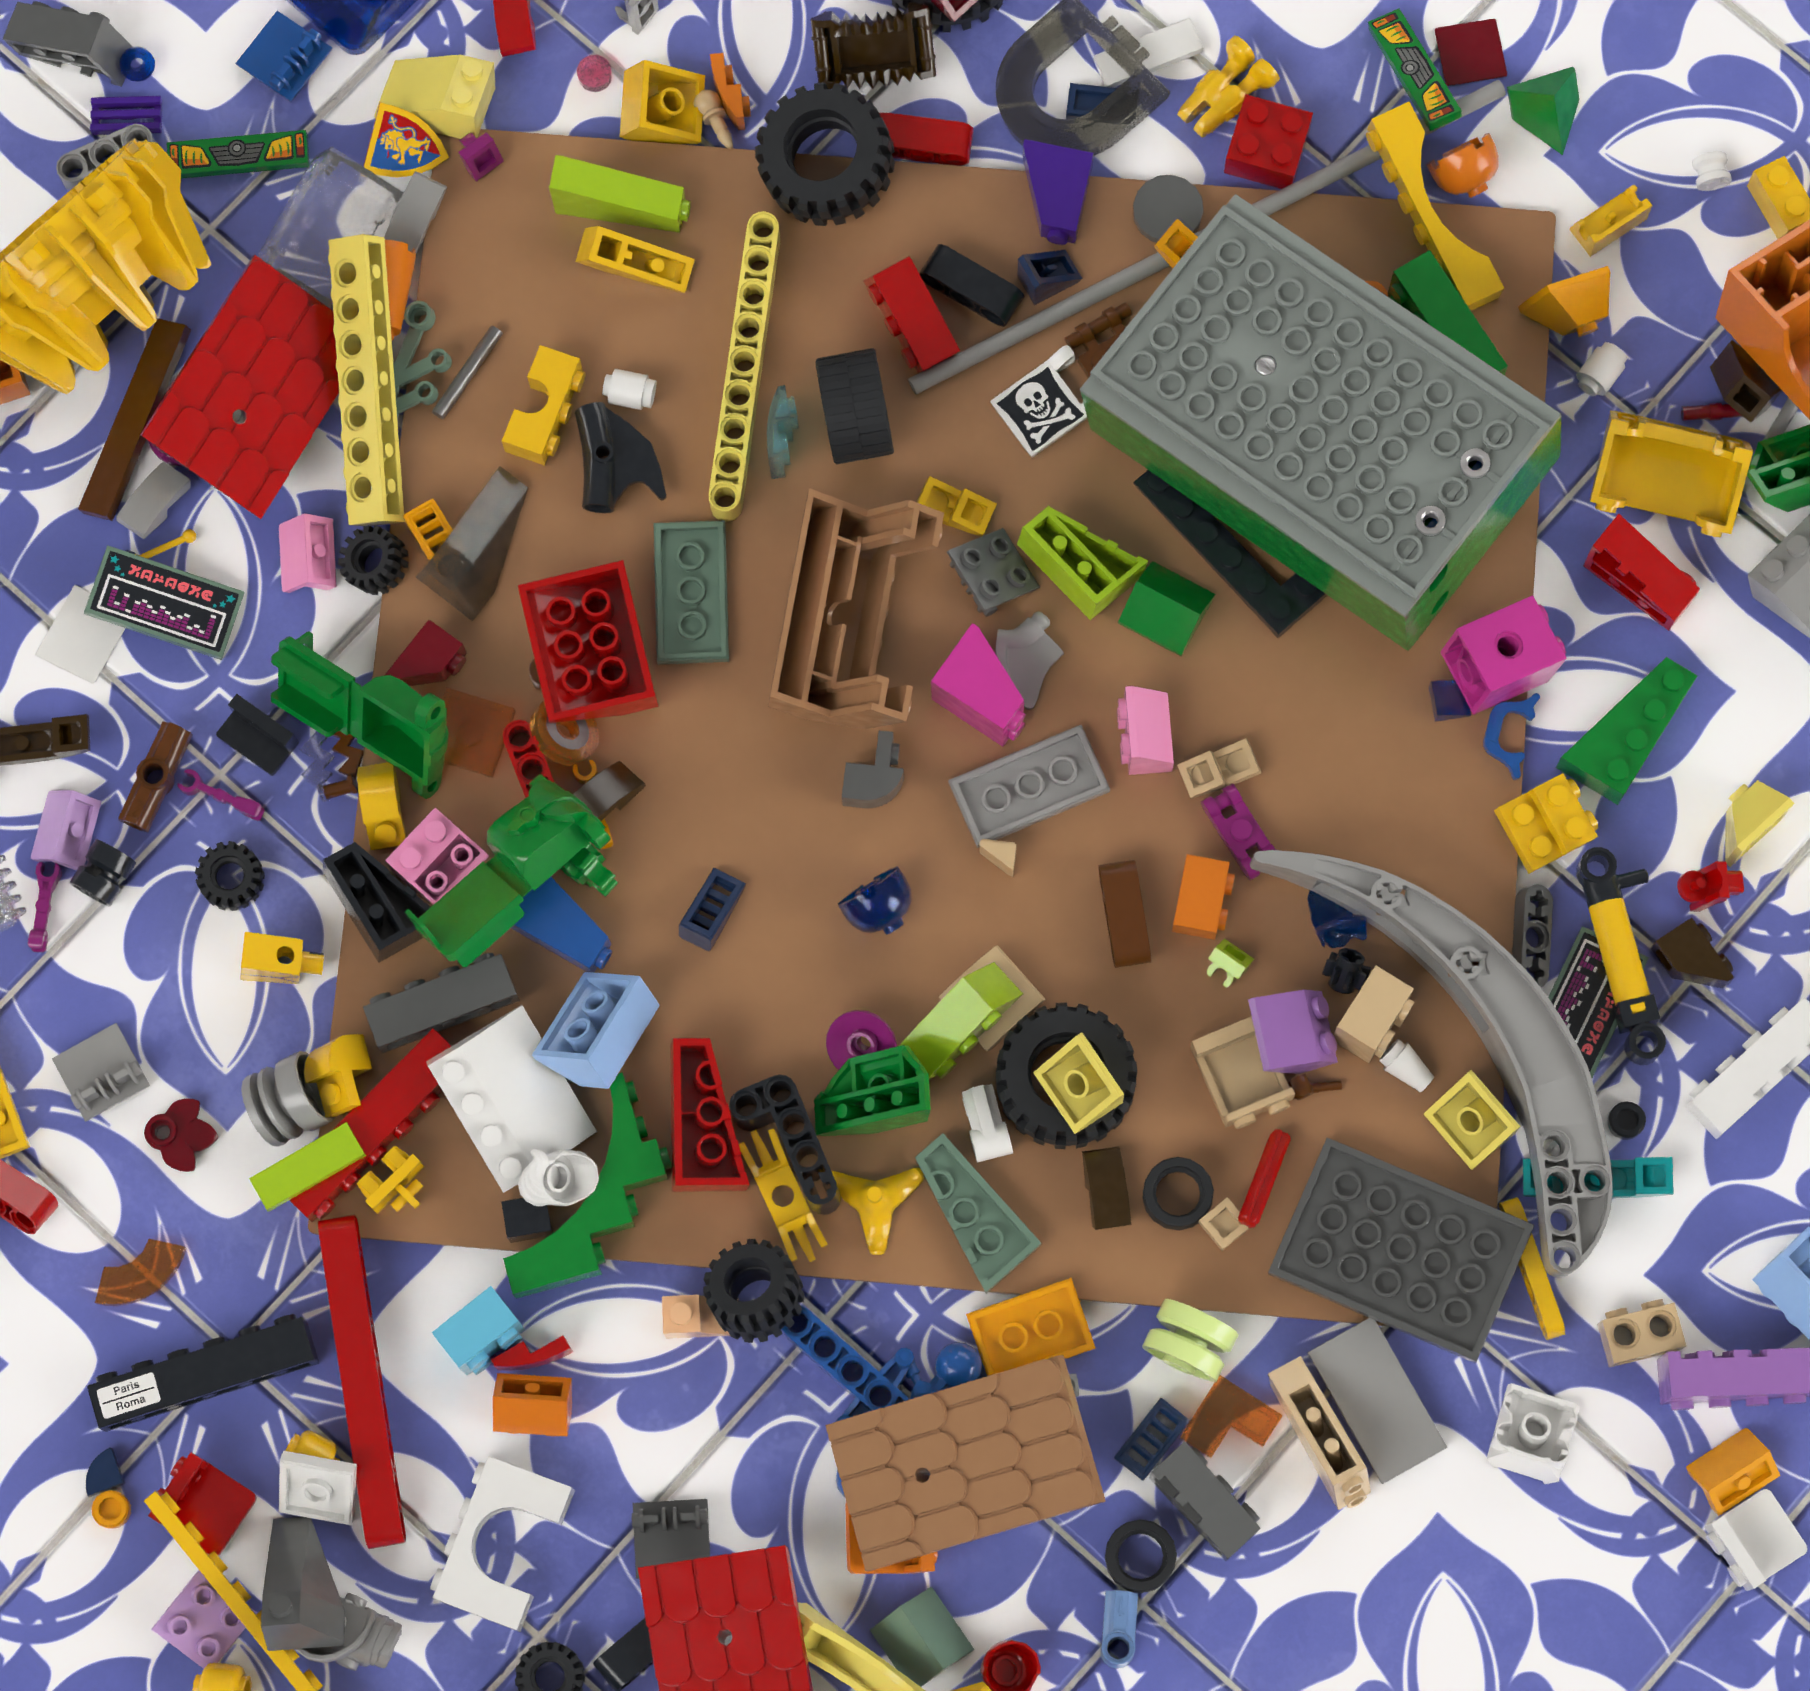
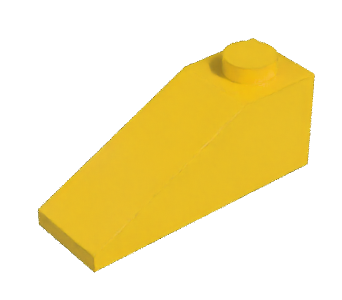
M600 226L585 228L575 262L617 276L685 293L695 259Z

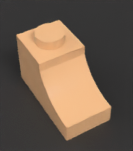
M662 1296L663 1334L666 1339L730 1336V1334L720 1327L706 1302L705 1296Z

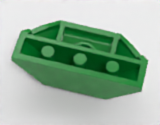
M1810 424L1759 441L1747 472L1748 478L1763 501L1787 513L1810 505Z
M902 1045L849 1058L831 1079L825 1091H821L814 1099L816 1135L875 1134L927 1122L931 1111L929 1074L911 1048L907 1045Z

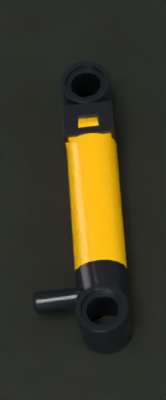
M1594 847L1587 850L1580 859L1576 868V877L1583 887L1615 1003L1613 1011L1619 1033L1630 1032L1624 1043L1625 1053L1633 1063L1648 1065L1653 1063L1663 1052L1666 1038L1662 1029L1656 1025L1660 1020V1015L1654 994L1650 995L1621 889L1648 883L1649 876L1645 869L1617 875V861L1614 855L1608 849ZM1592 861L1601 863L1605 868V875H1592L1587 868V864ZM1639 1036L1649 1037L1654 1044V1050L1651 1052L1641 1051L1636 1045V1038Z

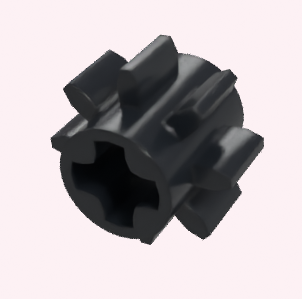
M1342 948L1338 954L1331 952L1329 959L1326 960L1322 975L1330 977L1328 985L1334 991L1350 994L1354 992L1355 988L1358 990L1362 988L1369 976L1371 967L1363 965L1365 957L1359 951L1351 948Z

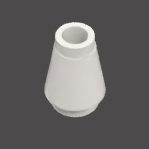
M1399 1039L1379 1059L1384 1065L1383 1070L1419 1092H1422L1435 1077L1430 1073V1070L1408 1042L1404 1044Z

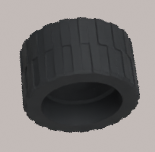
M870 348L817 358L815 361L834 463L843 464L893 454L894 447L876 350Z

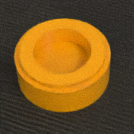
M114 1490L100 1493L92 1504L94 1520L100 1526L108 1529H116L123 1526L131 1515V1504L128 1498Z

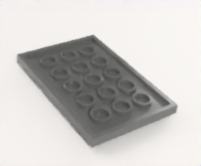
M1327 1137L1268 1274L1476 1363L1531 1236L1534 1224Z

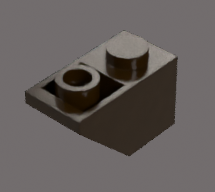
M1734 340L1728 343L1710 366L1723 400L1750 423L1766 412L1782 392L1778 385Z
M1692 917L1656 940L1650 948L1673 979L1722 989L1734 979L1731 973L1733 972V967L1728 958L1723 953L1717 954L1710 944L1712 937L1706 927L1701 923L1696 924Z

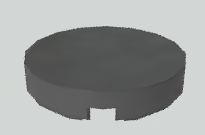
M1175 175L1156 176L1146 181L1137 191L1133 203L1134 222L1140 233L1157 243L1176 219L1180 220L1195 233L1200 226L1203 216L1202 197L1197 188L1185 178Z

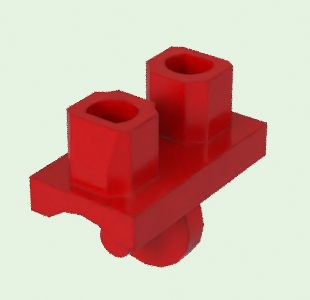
M1716 861L1698 871L1691 870L1682 874L1677 881L1678 893L1685 901L1691 902L1689 905L1690 912H1700L1717 903L1726 901L1730 898V895L1743 893L1742 871H1727L1726 861Z

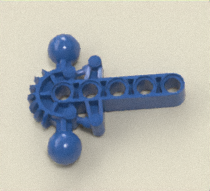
M801 1306L802 1311L800 1315L808 1320L806 1329L800 1333H793L786 1326L782 1328L784 1335L789 1341L855 1398L837 1421L976 1380L982 1371V1361L979 1353L972 1346L960 1342L948 1344L940 1350L935 1361L936 1375L929 1383L922 1381L919 1375L921 1371L915 1362L913 1352L908 1348H900L884 1367L878 1371L804 1306ZM825 1339L833 1341L836 1345L834 1353L826 1358L818 1356L815 1352L817 1344ZM850 1364H858L864 1370L863 1376L856 1382H848L843 1378V1371ZM906 1378H911L914 1384L910 1399L900 1391ZM880 1388L887 1389L892 1395L890 1402L883 1407L875 1406L871 1402V1395ZM837 1470L836 1485L839 1492L845 1498L841 1484L842 1480Z

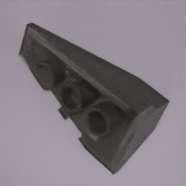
M501 466L494 472L416 575L417 579L471 621L476 618L496 590L528 490L527 486Z

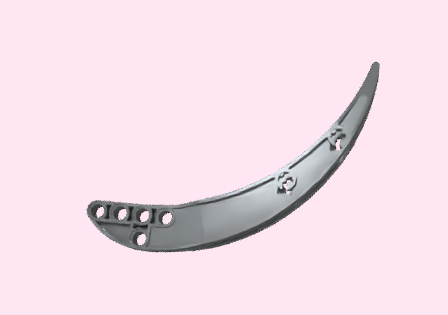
M1279 850L1256 852L1250 861V867L1253 870L1287 880L1311 890L1362 918L1408 952L1452 997L1474 1027L1490 1054L1524 1128L1534 1177L1541 1256L1545 1271L1553 1277L1562 1278L1578 1269L1599 1242L1608 1221L1613 1195L1611 1162L1598 1099L1589 1068L1567 1025L1534 978L1483 928L1454 907L1398 876L1357 862L1320 854ZM1402 889L1405 890V895L1400 893ZM1471 962H1478L1479 964L1478 966H1473ZM1546 1139L1554 1140L1559 1145V1156H1550L1545 1152L1543 1145ZM1586 1174H1593L1598 1178L1600 1182L1599 1191L1595 1192L1587 1189L1584 1184V1176ZM1549 1176H1556L1562 1181V1193L1557 1194L1550 1191L1547 1186ZM1552 1213H1559L1564 1216L1567 1222V1227L1564 1231H1559L1551 1225L1550 1218ZM1556 1250H1563L1569 1255L1570 1265L1568 1268H1561L1555 1263L1554 1253Z

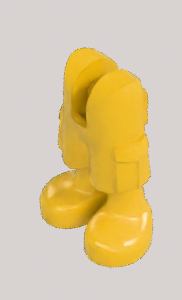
M1234 35L1226 43L1228 59L1221 71L1214 69L1208 71L1196 84L1194 92L1177 113V116L1185 123H1190L1206 106L1210 107L1193 128L1201 138L1213 133L1225 121L1228 122L1233 119L1241 110L1245 94L1249 95L1258 89L1272 88L1280 81L1277 71L1269 62L1262 58L1255 62V56L1251 47L1239 36ZM1251 66L1248 74L1237 86L1230 85L1238 75Z

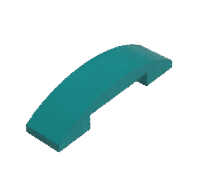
M1635 1157L1634 1160H1610L1612 1199L1657 1197L1674 1194L1673 1157ZM1530 1158L1523 1159V1196L1536 1197ZM1586 1174L1584 1176V1184L1587 1189L1595 1192L1599 1191L1600 1182L1598 1178L1593 1174ZM1549 1176L1547 1186L1550 1191L1557 1194L1562 1193V1181L1556 1176Z

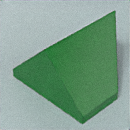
M1573 66L1507 87L1511 118L1561 155L1564 153L1580 100L1576 70Z

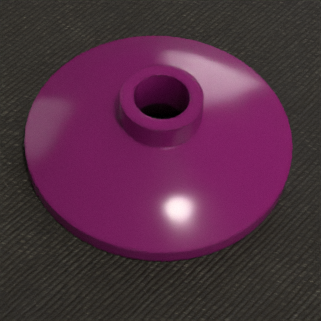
M852 1010L840 1015L829 1027L826 1037L827 1053L831 1062L838 1070L849 1058L897 1047L896 1038L890 1026L876 1014L864 1010ZM861 1036L867 1038L871 1046L864 1045L861 1041Z

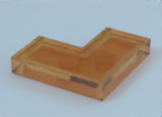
M1220 1375L1179 1439L1183 1442L1185 1441L1191 1447H1195L1200 1453L1210 1459L1230 1428L1263 1448L1283 1415Z

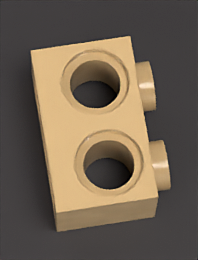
M1658 1299L1641 1304V1311L1628 1314L1627 1308H1620L1606 1312V1319L1600 1321L1597 1326L1609 1368L1664 1355L1666 1352L1680 1351L1687 1345L1675 1302L1664 1305L1663 1299ZM1652 1318H1660L1665 1321L1668 1327L1666 1336L1660 1337L1652 1333L1650 1329ZM1616 1327H1625L1630 1331L1632 1336L1630 1345H1621L1614 1339V1329Z

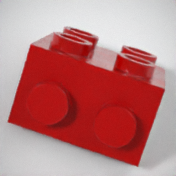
M190 1452L187 1458L182 1456L174 1465L170 1473L173 1479L167 1488H160L157 1492L160 1496L167 1492L181 1510L175 1515L184 1526L191 1521L204 1537V1540L199 1544L209 1555L215 1551L220 1556L255 1504L257 1497L254 1492L201 1457ZM151 1511L148 1516L162 1525Z

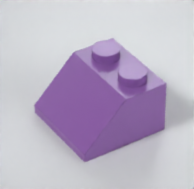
M1298 990L1248 999L1263 1071L1301 1074L1338 1063L1336 1057L1337 1042L1330 1030L1328 1021L1329 1006L1323 997L1322 991Z

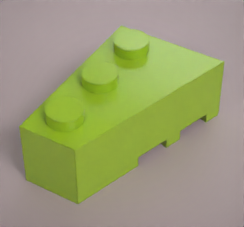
M1050 506L1022 527L1017 543L1089 620L1093 619L1135 584L1145 571L1148 560L1138 555L1136 558L1118 548V544L1108 539V541H1105L1088 531V527Z
M993 962L962 977L899 1046L907 1045L911 1048L928 1072L929 1079L937 1075L942 1079L957 1065L954 1060L961 1053L963 1055L968 1053L979 1042L978 1037L984 1031L992 1028L1002 1018V1014L1023 993Z

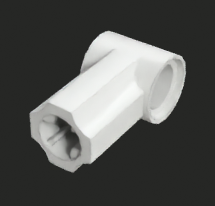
M980 1085L963 1091V1103L971 1127L969 1134L977 1163L1013 1154L1006 1123L1002 1122L993 1085Z

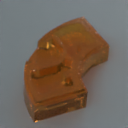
M148 1239L143 1252L132 1262L120 1267H104L95 1303L104 1306H121L141 1301L153 1295L176 1273L187 1248L181 1245Z

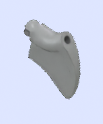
M1040 611L1035 612L1031 618L1028 617L1013 630L998 629L995 654L1023 697L1024 708L1027 710L1034 708L1042 682L1049 668L1064 655L1061 648L1045 633L1044 630L1050 626V620Z

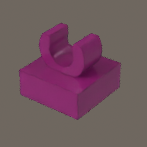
M470 132L459 140L465 148L459 151L458 154L468 173L475 181H478L504 162L494 140L487 132L478 138Z

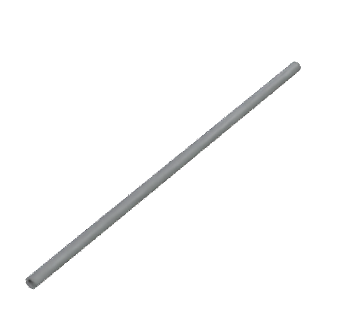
M1496 80L1456 100L1462 110V117L1505 96L1506 91L1501 81ZM1422 118L1419 119V121H1420V123H1421V125H1422V127H1423V129H1424V131H1425L1424 137H1425L1426 135H1428V134H1430V133H1432V132H1434V131H1436V130H1438V129H1440V128H1442V127L1448 125V124H1445V125H1443V126H1441V127H1438V128H1436V129H1434V130H1432V131H1429V129H1428V127L1426 126V124H1425V122L1423 121V119H1422ZM1368 145L1252 205L1269 216L1381 159L1378 151L1373 152ZM1202 229V230H1200V231H1198V232H1196V233H1194V234L1199 237V235L1202 233V231H1203L1204 229ZM1157 252L908 379L913 392L918 394L1170 265Z

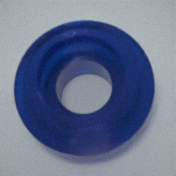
M135 46L127 49L122 54L119 65L121 72L127 79L139 82L146 80L152 75L155 68V60L146 48ZM134 59H142V64L139 67H131V62Z

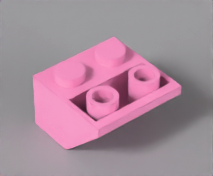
M1135 686L1125 687L1124 698H1118L1117 708L1118 729H1125V734H1121V764H1128L1129 775L1172 772L1174 760L1168 693Z
M434 808L385 861L395 875L419 896L434 905L482 861L484 862L489 855L438 809Z

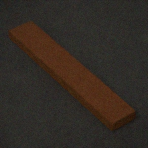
M157 318L78 507V510L83 514L113 521L146 442V439L140 434L164 398L191 333V329L187 325Z

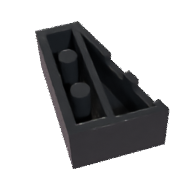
M356 842L323 859V874L378 963L424 938L416 930L415 925L405 914V911L409 909L419 918L431 907L420 899L414 890L409 886L406 887L391 875L385 866Z

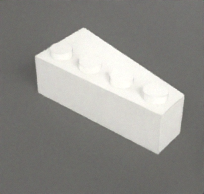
M1805 997L1790 1011L1784 1006L1768 1021L1772 1027L1765 1034L1762 1035L1759 1031L1754 1033L1742 1045L1746 1051L1739 1058L1735 1059L1730 1055L1715 1069L1720 1075L1709 1084L1704 1079L1689 1093L1693 1100L1686 1108L1715 1139H1718L1810 1054V1002Z

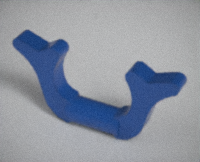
M1538 693L1520 702H1501L1490 712L1483 739V747L1490 756L1508 768L1513 780H1518L1521 776L1520 763L1524 760L1525 754L1523 752L1510 753L1500 747L1498 740L1505 715L1515 713L1523 716L1528 721H1532L1535 718L1533 707L1540 699Z

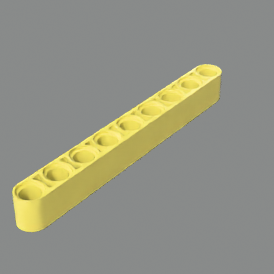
M766 211L753 214L747 224L709 487L711 512L715 518L720 521L725 520V522L735 520L741 514L743 508L780 246L779 223L773 214ZM760 228H769L773 231L767 237H759L755 234ZM756 261H764L768 264L761 271L753 270L750 267ZM752 294H758L763 297V300L757 304H750L745 301ZM747 327H753L759 331L752 338H746L741 335V332ZM741 361H750L754 364L748 371H740L736 368V365ZM738 394L749 397V400L743 405H735L731 402V399ZM732 428H740L744 431V434L738 439H731L726 436V433ZM733 461L740 465L738 470L733 473H726L721 470L722 466L727 462ZM725 495L735 499L734 503L729 507H721L716 504L717 500Z

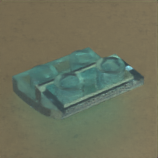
M785 385L778 386L770 406L767 421V451L771 479L785 477L784 465L791 464L788 442L794 441L792 430L799 429L794 396L787 397Z

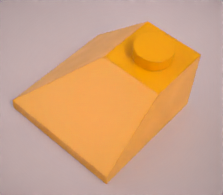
M1605 266L1545 286L1518 306L1520 313L1562 336L1577 332L1578 337L1598 330L1597 324L1609 315L1611 274L1609 267Z

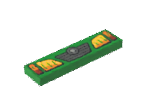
M1400 8L1369 21L1368 29L1429 131L1461 118V108Z
M306 130L167 142V154L181 169V179L310 167L308 134Z

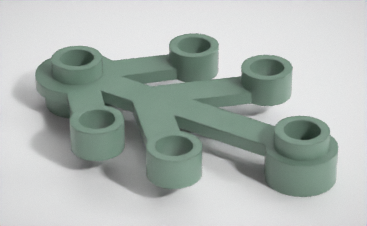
M414 301L406 307L404 320L410 327L396 361L394 362L393 359L397 420L399 414L419 403L431 405L437 400L439 395L438 389L429 381L419 382L415 390L397 398L400 388L433 370L439 373L446 372L452 364L451 356L443 349L437 348L432 350L428 357L410 365L424 331L430 330L435 323V312L424 301ZM426 315V318L421 323H418L420 317ZM444 356L443 362L435 365L437 358ZM430 388V394L427 397H422L423 391Z

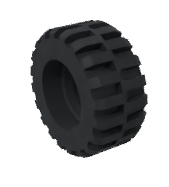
M814 83V90L807 91L805 86L795 89L796 96L790 99L786 95L777 101L780 106L776 112L772 109L768 111L764 117L768 124L767 127H759L757 139L760 145L755 147V158L759 163L757 168L760 177L780 208L787 214L793 213L794 217L799 221L806 223L810 218L816 226H826L827 220H833L835 225L846 223L845 217L852 214L857 219L865 214L862 208L867 204L874 207L880 201L877 193L879 190L887 191L891 182L888 173L894 172L895 161L892 154L895 150L885 122L871 101L866 102L864 95L856 90H852L849 93L845 85L835 83L832 89H828L825 83ZM825 129H839L852 134L857 144L856 153L851 164L841 174L828 180L813 181L799 176L794 167L796 153L800 145L809 136Z
M1066 1002L1056 1003L1055 1008L1047 1009L1046 1006L1035 1009V1014L1030 1017L1025 1015L1017 1022V1027L1013 1031L1008 1032L1004 1039L1003 1047L999 1050L996 1085L998 1099L1003 1105V1112L1008 1120H1012L1016 1124V1129L1020 1133L1030 1135L1034 1138V1142L1043 1146L1045 1143L1055 1145V1149H1065L1066 1146L1076 1145L1077 1149L1086 1147L1087 1143L1093 1140L1098 1142L1107 1137V1133L1110 1130L1116 1129L1120 1125L1133 1101L1136 1088L1137 1062L1134 1060L1132 1045L1130 1041H1126L1123 1036L1124 1031L1117 1023L1115 1025L1110 1023L1108 1016L1101 1011H1098L1097 1014L1089 1011V1006L1078 1004L1077 1007H1067ZM1083 1033L1123 1091L1124 1099L1121 1105L1074 1134L1059 1110L1042 1101L1036 1094L1032 1085L1031 1071L1036 1058L1043 1050L1056 1044L1068 1043L1076 1035Z

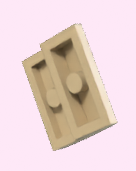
M998 945L974 963L939 996L942 1000L962 977L993 962L1019 988L1023 995L1002 1014V1018L992 1028L984 1031L978 1037L979 1043L986 1051L991 1050L1017 1025L1020 1019L1025 1015L1028 1017L1046 1000Z

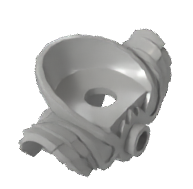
M347 1592L345 1598L340 1597L346 1617L344 1646L296 1649L298 1653L310 1661L321 1663L335 1661L337 1664L356 1671L358 1666L368 1667L369 1665H375L380 1668H386L394 1648L402 1635V1624L389 1619V1616L379 1614L375 1610L366 1607L367 1600Z

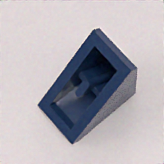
M1066 249L1025 254L1018 258L1017 276L1034 306L1083 279Z

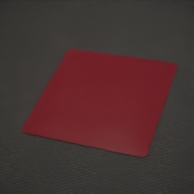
M1496 19L1435 28L1439 55L1447 86L1507 76Z

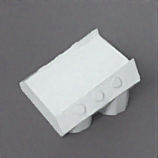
M1508 1384L1486 1459L1493 1468L1500 1467L1541 1480L1544 1484L1559 1482L1562 1468L1569 1455V1443L1576 1426L1579 1405L1519 1385Z

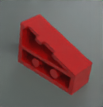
M910 256L863 280L873 302L885 317L884 322L893 337H897L902 345L901 354L910 369L915 367L918 373L960 351Z
M1620 514L1614 518L1593 544L1583 565L1668 631L1694 601L1700 591L1695 579L1691 575L1675 566Z

